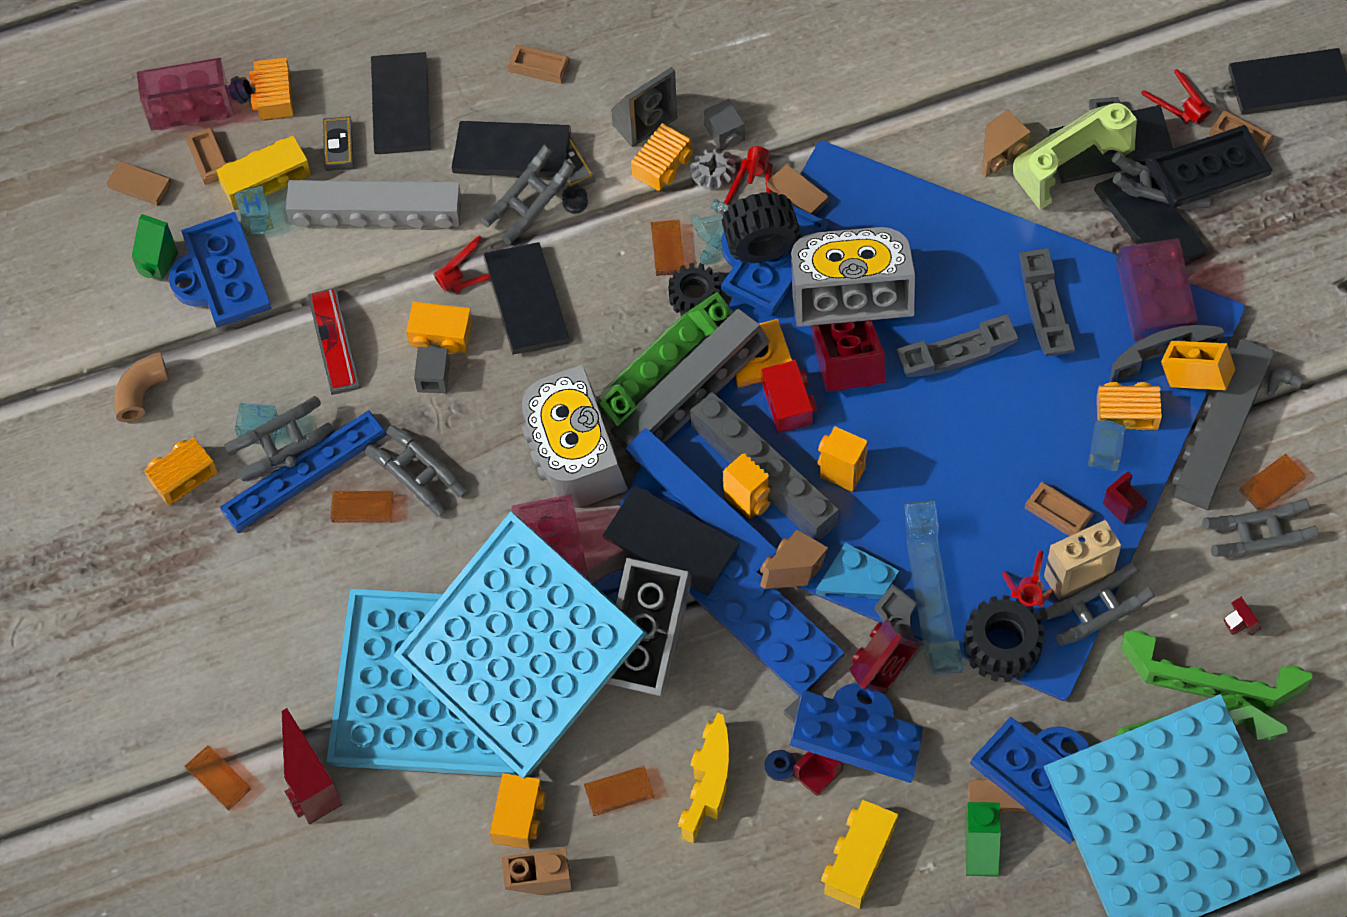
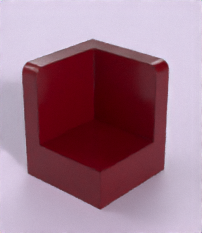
M1129 471L1106 489L1103 505L1124 525L1147 505V501L1130 485L1133 475Z
M808 751L794 766V778L814 795L819 796L843 771V762Z

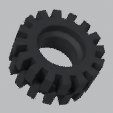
M689 263V269H686L685 265L680 266V273L675 270L673 278L670 277L669 279L670 305L673 306V310L676 313L680 311L682 316L714 293L718 292L721 296L719 276L717 273L713 274L711 267L704 270V264L699 263L698 268H694V263ZM690 285H701L706 290L705 294L698 298L687 297L683 291Z

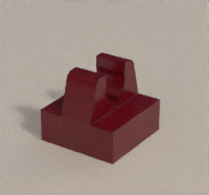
M1242 596L1231 603L1235 612L1223 621L1232 635L1247 628L1251 635L1262 629L1259 621Z

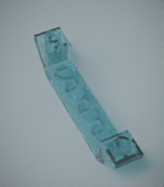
M935 500L904 503L907 551L915 599L918 603L917 611L926 662L931 675L963 672L959 641H955L938 542L939 523Z

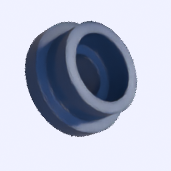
M238 76L231 78V84L228 86L232 99L237 100L240 104L246 103L251 98V94H253L248 79L246 77L239 78Z
M775 750L765 759V771L771 779L785 781L794 775L796 761L794 756L788 751ZM782 760L786 763V766L784 768H777L774 765L775 762Z

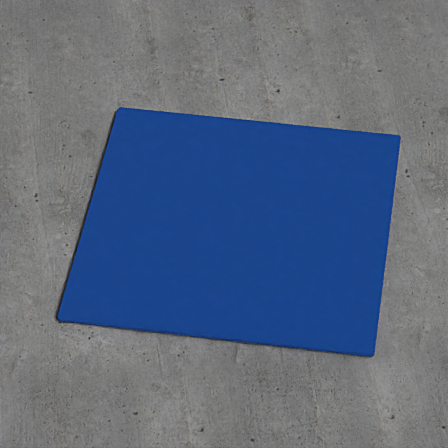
M819 141L800 174L829 197L828 203L814 216L830 223L828 232L885 227L903 234L910 245L915 272L914 316L871 320L885 355V383L876 384L871 387L862 386L848 388L843 391L827 392L820 374L810 326L797 327L792 286L772 316L733 297L729 304L733 312L739 309L758 324L778 319L792 361L796 360L798 369L805 371L808 387H805L807 395H813L817 412L813 413L812 425L778 433L761 382L738 388L733 377L715 395L839 509L838 525L819 541V543L828 547L823 567L807 586L795 587L874 621L883 623L880 615L873 609L879 602L878 599H868L864 596L845 598V594L826 593V596L816 594V588L846 542L899 570V576L893 585L918 603L911 619V627L916 639L970 661V658L966 659L963 643L967 620L970 618L972 610H978V604L982 601L989 604L990 597L997 596L998 600H1002L1003 595L1010 596L1011 601H1016V598L1011 596V590L1002 576L1004 571L1010 575L1018 587L1023 578L1032 576L1038 551H1043L1039 580L1043 584V593L1051 589L1044 577L1050 546L1069 536L1025 509V503L1041 482H1044L1093 513V517L1085 529L1104 520L1107 521L1121 544L1114 572L1129 564L1136 552L1209 389L1170 387L1161 363L1164 355L1144 361L1141 364L1139 375L1119 381L1118 383L1122 386H1134L1137 383L1146 382L1152 386H1160L1162 415L1158 430L1098 429L1097 392L1099 386H1104L1110 382L1109 377L1114 362L1124 351L1138 341L1157 332L1180 326L1207 325L1222 327L1224 335L1221 343H1227L1229 346L1245 307L1242 303L1165 273L1159 274L1156 270L831 143ZM1048 248L1055 271L1054 282L1065 324H1069L1075 352L1047 357H1045L1031 319L1019 258L1020 252ZM1008 314L1018 336V342L992 356L954 370L926 376H906L896 349L923 340L926 345L978 329L980 322ZM767 345L755 356L756 358L765 356L768 353ZM691 418L664 443L666 447L774 548L777 549L780 542L785 537L789 539L796 530L802 532L771 501L770 506L762 515L758 516L756 514L749 520L723 497V471L730 463L691 427ZM834 426L868 441L866 469L853 492L820 478L818 460L821 452L818 451L824 435L829 436ZM1099 442L1102 443L1100 451L1110 452V445H1114L1111 463H1108L1109 455L1101 453L1099 461H1096ZM642 466L628 491L633 489L634 485L645 488L659 499L668 492ZM1129 471L1133 475L1130 485L1147 501V505L1124 525L1103 505L1106 489ZM1083 537L1078 538L1080 542L1086 541ZM1119 587L1112 590L1114 596H1116ZM1054 592L1045 600L1044 606H1033V615L1039 613L1041 609L1059 602ZM1100 596L1085 603L1094 618L1109 610ZM1072 610V612L1059 618H1052L1046 621L1041 619L1040 625H1044L1045 638L1040 659L1037 664L1035 663L1034 669L1030 673L1025 671L1024 677L1019 680L1012 676V680L1061 701H1067L1100 629L1081 641L1060 646L1056 641L1057 634L1082 624L1075 611ZM995 629L986 635L988 640L998 648L1011 649L1021 644L1020 638L1014 632L1007 629Z

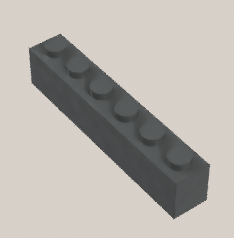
M737 309L637 404V409L619 426H614L610 430L619 444L625 449L645 428L652 432L663 444L669 440L691 418L690 410L711 392L716 394L770 343L760 324Z
M1242 338L1237 348L1231 347L1229 350L1236 370L1227 390H1218L1216 396L1209 395L1203 410L1208 413L1205 420L1199 419L1193 433L1197 437L1194 445L1188 444L1182 460L1187 461L1184 469L1178 467L1172 481V485L1176 486L1174 498L1208 510L1274 354L1273 350Z
M713 392L690 410L691 427L730 464L741 454H746V457H751V461H755V465H759L760 469H764V473H768V487L770 488L768 500L807 536L819 542L838 525L839 509Z

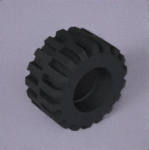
M777 192L752 194L730 205L723 214L722 226L730 254L733 255L734 259L740 260V262L763 263L775 260L789 253L790 249L801 238V231L792 201L784 194L778 195Z
M1003 595L1002 600H998L997 596L990 597L989 604L985 601L979 603L978 610L973 609L970 613L964 635V653L966 659L970 658V666L973 669L979 667V674L983 677L986 674L992 675V681H998V677H1003L1004 682H1011L1012 676L1019 680L1024 677L1025 671L1030 673L1034 669L1035 663L1037 664L1040 659L1045 638L1044 625H1040L1042 618L1039 613L1033 615L1034 607H1025L1018 598H1016V601H1011L1010 596ZM995 629H1007L1014 632L1020 638L1021 644L1011 649L998 648L988 640L986 635Z

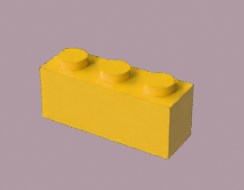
M293 135L286 139H280L268 147L253 151L248 156L234 162H228L221 168L216 169L220 185L234 210L245 206L243 199L245 196L247 203L256 201L254 194H257L258 199H261L287 187L288 180H303L311 176L308 161Z
M863 799L858 809L852 808L846 823L847 826H850L846 837L842 835L839 837L834 849L837 858L833 865L827 864L821 882L825 883V895L858 909L861 908L897 826V813Z

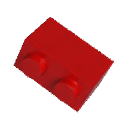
M796 360L762 368L761 384L778 433L812 425L813 413L817 412L816 403L813 395H807L805 387H808L807 377L804 370L798 369Z

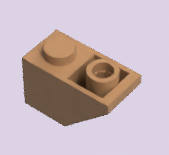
M1006 110L986 125L982 175L985 178L993 172L1001 171L1008 161L1015 156L1018 157L1027 151L1029 147L1030 131L1009 110Z
M796 530L789 539L785 537L780 542L773 558L768 556L760 569V572L763 573L760 586L764 589L807 586L823 567L828 547Z
M566 848L502 857L506 890L536 895L572 891Z

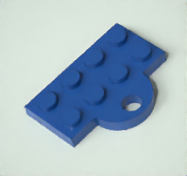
M793 205L801 231V238L812 233L828 232L829 222ZM723 233L722 254L727 263L733 268L722 283L721 291L772 316L792 286V249H790L789 253L775 260L763 263H744L734 259L733 255L730 254L726 236Z
M236 212L181 230L189 253L180 257L173 264L169 273L170 287L174 296L180 302L194 307L208 305L216 328L272 309ZM181 280H192L190 286L186 288L178 287V283Z
M852 683L841 687L833 699L803 690L789 746L911 783L915 776L923 727L893 718V707L883 693L865 690L858 683ZM857 697H865L871 704H863Z
M1010 717L974 755L970 765L1001 788L1068 844H1071L1074 840L1073 834L1043 766L1072 755L1062 749L1061 744L1063 742L1069 741L1074 743L1078 748L1077 752L1090 746L1083 736L1072 729L1051 727L1035 736L1013 717Z

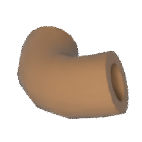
M161 352L151 354L134 362L121 375L114 391V411L118 421L128 423L142 418L145 415L143 398L146 391L159 382L169 380Z

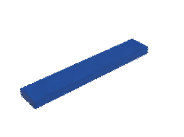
M368 410L295 458L297 462L294 467H280L220 506V510L235 531L239 533L364 451L367 446L373 445L387 436L386 431L370 410Z
M647 428L625 448V451L699 521L739 542L740 547L736 554L756 572H760L768 556L772 558L775 556L777 549Z

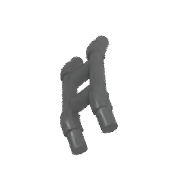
M548 144L542 146L538 154L534 156L527 166V169L511 188L481 218L482 224L489 227L507 212L509 206L522 216L512 225V228L502 236L504 242L509 245L526 232L534 219L556 193L563 188L575 168L571 162L565 161L559 172L549 182V185L539 179L536 175L543 169L547 159L554 150ZM528 184L541 194L531 207L518 198Z
M1119 152L1113 155L1112 162L1120 166L1124 172L1132 176H1140V183H1137L1121 173H1117L1113 178V183L1121 187L1130 196L1143 197L1169 204L1161 190L1152 188L1151 179H1154L1146 165L1135 162ZM1210 196L1177 208L1184 210L1210 208Z
M313 396L282 415L224 444L226 451L230 455L260 441L267 455L251 465L238 470L242 481L269 470L284 461L288 456H293L317 444L334 432L333 425L327 422L303 436L296 423V420L306 416L321 405L318 397ZM285 426L293 442L277 450L270 434Z
M394 425L387 429V435L406 449L400 456L393 460L387 452L372 444L367 446L365 450L366 455L395 476L437 518L446 509L436 499L434 494L425 487L427 483L437 475L458 497L467 491V488L447 466L440 463L415 441V438L409 433ZM415 457L427 466L416 478L403 469Z
M1307 498L1279 505L1275 508L1240 515L1205 517L1202 522L1205 530L1228 531L1237 528L1241 542L1213 545L1211 547L1213 557L1237 558L1246 554L1297 546L1320 536L1316 525L1283 535L1279 520L1297 516L1296 514L1310 510ZM1267 522L1271 537L1254 540L1249 525Z
M1132 562L1087 589L1039 611L1043 621L1059 618L1072 612V610L1075 611L1082 624L1057 634L1056 641L1060 646L1087 638L1090 634L1112 622L1134 613L1155 597L1149 586L1123 601L1122 604L1119 603L1112 593L1113 589L1119 587L1127 579L1139 572ZM1100 596L1109 610L1094 618L1085 603Z

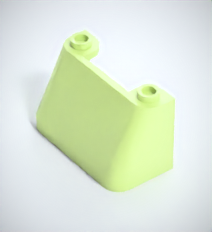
M1120 103L1092 109L1019 155L1013 163V175L1038 209L1041 210L1052 203L1050 188L1055 185V178L1052 175L1056 173L1060 165L1095 144L1102 154L1106 153L1107 150H1116L1126 156L1134 151L1137 119L1125 105Z

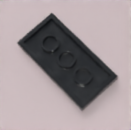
M1339 48L1229 63L1228 70L1241 115L1347 100V71Z
M426 52L371 56L374 153L387 154L431 150Z
M1161 104L1131 111L1137 119L1135 150L1125 157L1146 165L1145 162L1148 157L1173 149ZM1065 126L1049 129V136ZM1093 144L1058 167L1062 184L1121 171V167L1112 162L1113 155L1119 151L1107 150L1106 153L1102 154L1096 145Z
M460 121L451 167L452 172L459 174L521 176L542 146L548 144L554 150L547 159L543 169L536 176L554 177L565 161H567L571 127L570 125Z
M1246 125L1150 156L1145 162L1172 209L1267 177L1273 171Z
M1126 172L1122 173L1128 179L1140 183V176L1136 177ZM1114 177L1096 184L1094 188L1096 194L1159 274L1205 256L1208 250L1176 208L1172 209L1170 204L1143 197L1130 196L1121 187L1113 183ZM1151 179L1152 188L1161 190L1153 181V179Z
M540 242L484 253V262L512 355L568 344L569 335Z
M635 485L603 534L605 540L645 562L688 571L691 574L690 587L707 597L740 547L739 542Z

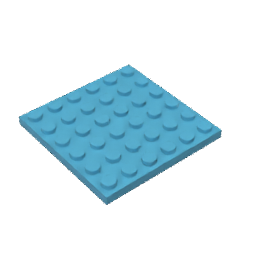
M510 512L393 656L519 776L525 778L532 774L645 637L647 632L518 515Z
M350 589L326 761L328 766L502 776V773L516 775V772L393 656L443 594Z
M1221 694L1043 766L1108 917H1199L1300 875Z

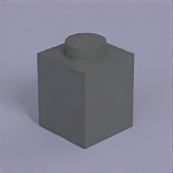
M729 99L704 110V126L719 150L734 147L745 140V124Z
M439 346L418 347L414 375L417 392L447 393L450 369L448 349Z

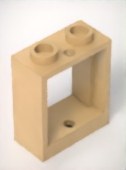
M1106 520L1050 546L1044 577L1051 589H1053L1058 601L1074 595L1114 573L1121 544ZM1083 537L1086 541L1080 542L1078 538Z

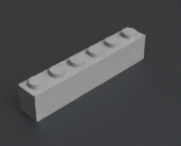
M288 180L285 210L289 224L302 227L308 225H324L328 227L337 225H352L355 227L380 225L382 227L410 226L419 228L422 226H438L440 228H449L451 226H460L462 196L459 182Z

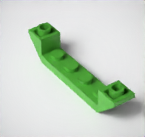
M718 292L683 314L604 388L597 404L615 427L619 426L638 408L635 404L638 399L705 336L711 335L734 313Z
M1125 631L1121 643V650L1147 684L1208 698L1221 694L1223 700L1242 696L1269 712L1306 691L1313 674L1304 671L1303 668L1298 666H1281L1276 676L1274 688L1264 682L1253 681L1250 683L1241 681L1229 674H1221L1219 676L1207 673L1199 667L1184 668L1176 666L1168 660L1154 661L1152 656L1156 637L1149 636L1143 631Z
M1242 696L1224 700L1234 725L1241 724L1243 719H1245L1246 730L1257 740L1270 741L1276 739L1279 734L1288 732L1287 726L1279 719ZM1165 716L1121 727L1114 737Z

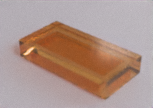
M680 221L651 222L656 276L673 275L675 270L680 273V266L684 265Z
M1285 453L1243 484L1239 492L1257 511L1264 510L1302 482L1306 474Z
M332 491L331 521L392 522L393 492Z
M209 745L185 765L186 770L227 811L251 791L250 786Z
M645 766L584 784L593 816L654 798Z

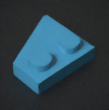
M845 542L816 588V594L819 596H826V593L845 594V598L864 596L868 599L880 600L899 576V570Z

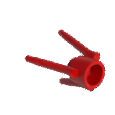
M1178 69L1174 70V74L1191 96L1182 105L1185 109L1184 112L1146 90L1141 92L1143 96L1158 105L1161 104V107L1180 117L1185 124L1192 121L1195 125H1198L1212 112V108L1200 97L1185 74Z
M753 146L748 149L747 158L742 160L741 168L723 203L724 209L728 208L746 170L749 173L748 184H752L755 176H761L764 172L766 192H772L767 187V181L772 177L773 164L769 162L770 152L766 148Z
M477 236L448 264L433 273L437 283L445 292L452 289L456 294L463 288L490 279L487 273L460 282V279L464 276L457 265L479 246L478 243L482 240L481 236Z
M1038 551L1032 576L1023 578L1018 587L1006 571L1002 573L1005 582L1011 590V596L1013 598L1018 597L1019 601L1025 606L1038 605L1042 607L1045 604V600L1054 592L1053 589H1048L1043 593V584L1039 580L1043 551Z

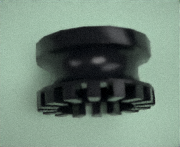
M571 185L570 188L568 186L566 190L564 189L562 193L564 209L569 213L579 214L587 208V192L582 186L578 187L576 185L573 187ZM576 196H579V197L582 198V199H581V202H580V201H576L575 203H572V204H571L570 201L568 202V199H569V198L575 199Z

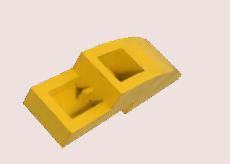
M718 712L714 721H708L702 736L705 739L702 749L697 748L693 754L690 766L694 767V779L699 781L695 782L690 798L693 799L692 805L689 810H683L678 823V827H681L682 839L693 844L705 816L718 820L727 791L729 742L724 716Z

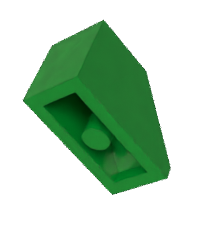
M141 214L138 221L132 259L139 274L146 278L155 277L163 280L178 251L168 223Z
M967 802L965 813L966 876H999L1000 803Z

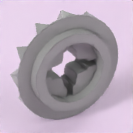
M717 148L713 151H706L704 149L701 154L694 156V160L690 164V173L693 180L703 188H722L728 185L735 176L734 159H731L727 151L720 152ZM715 162L717 168L713 175H710L709 167L711 163Z

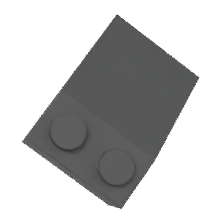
M672 67L626 95L611 109L612 125L632 148L653 135L661 123L668 125L677 119L675 70Z

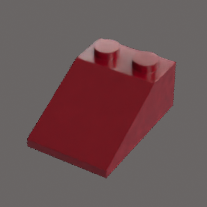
M871 320L810 325L820 374L827 392L843 391L848 388L862 386L871 387L876 384L885 383V355Z
M885 620L884 623L879 622L870 633L871 641L865 648L861 647L854 654L851 660L854 664L849 669L860 687L886 694L922 645L909 633L889 620Z
M288 708L282 710L284 778L289 788L284 792L296 816L300 818L304 815L310 825L342 806L334 783Z

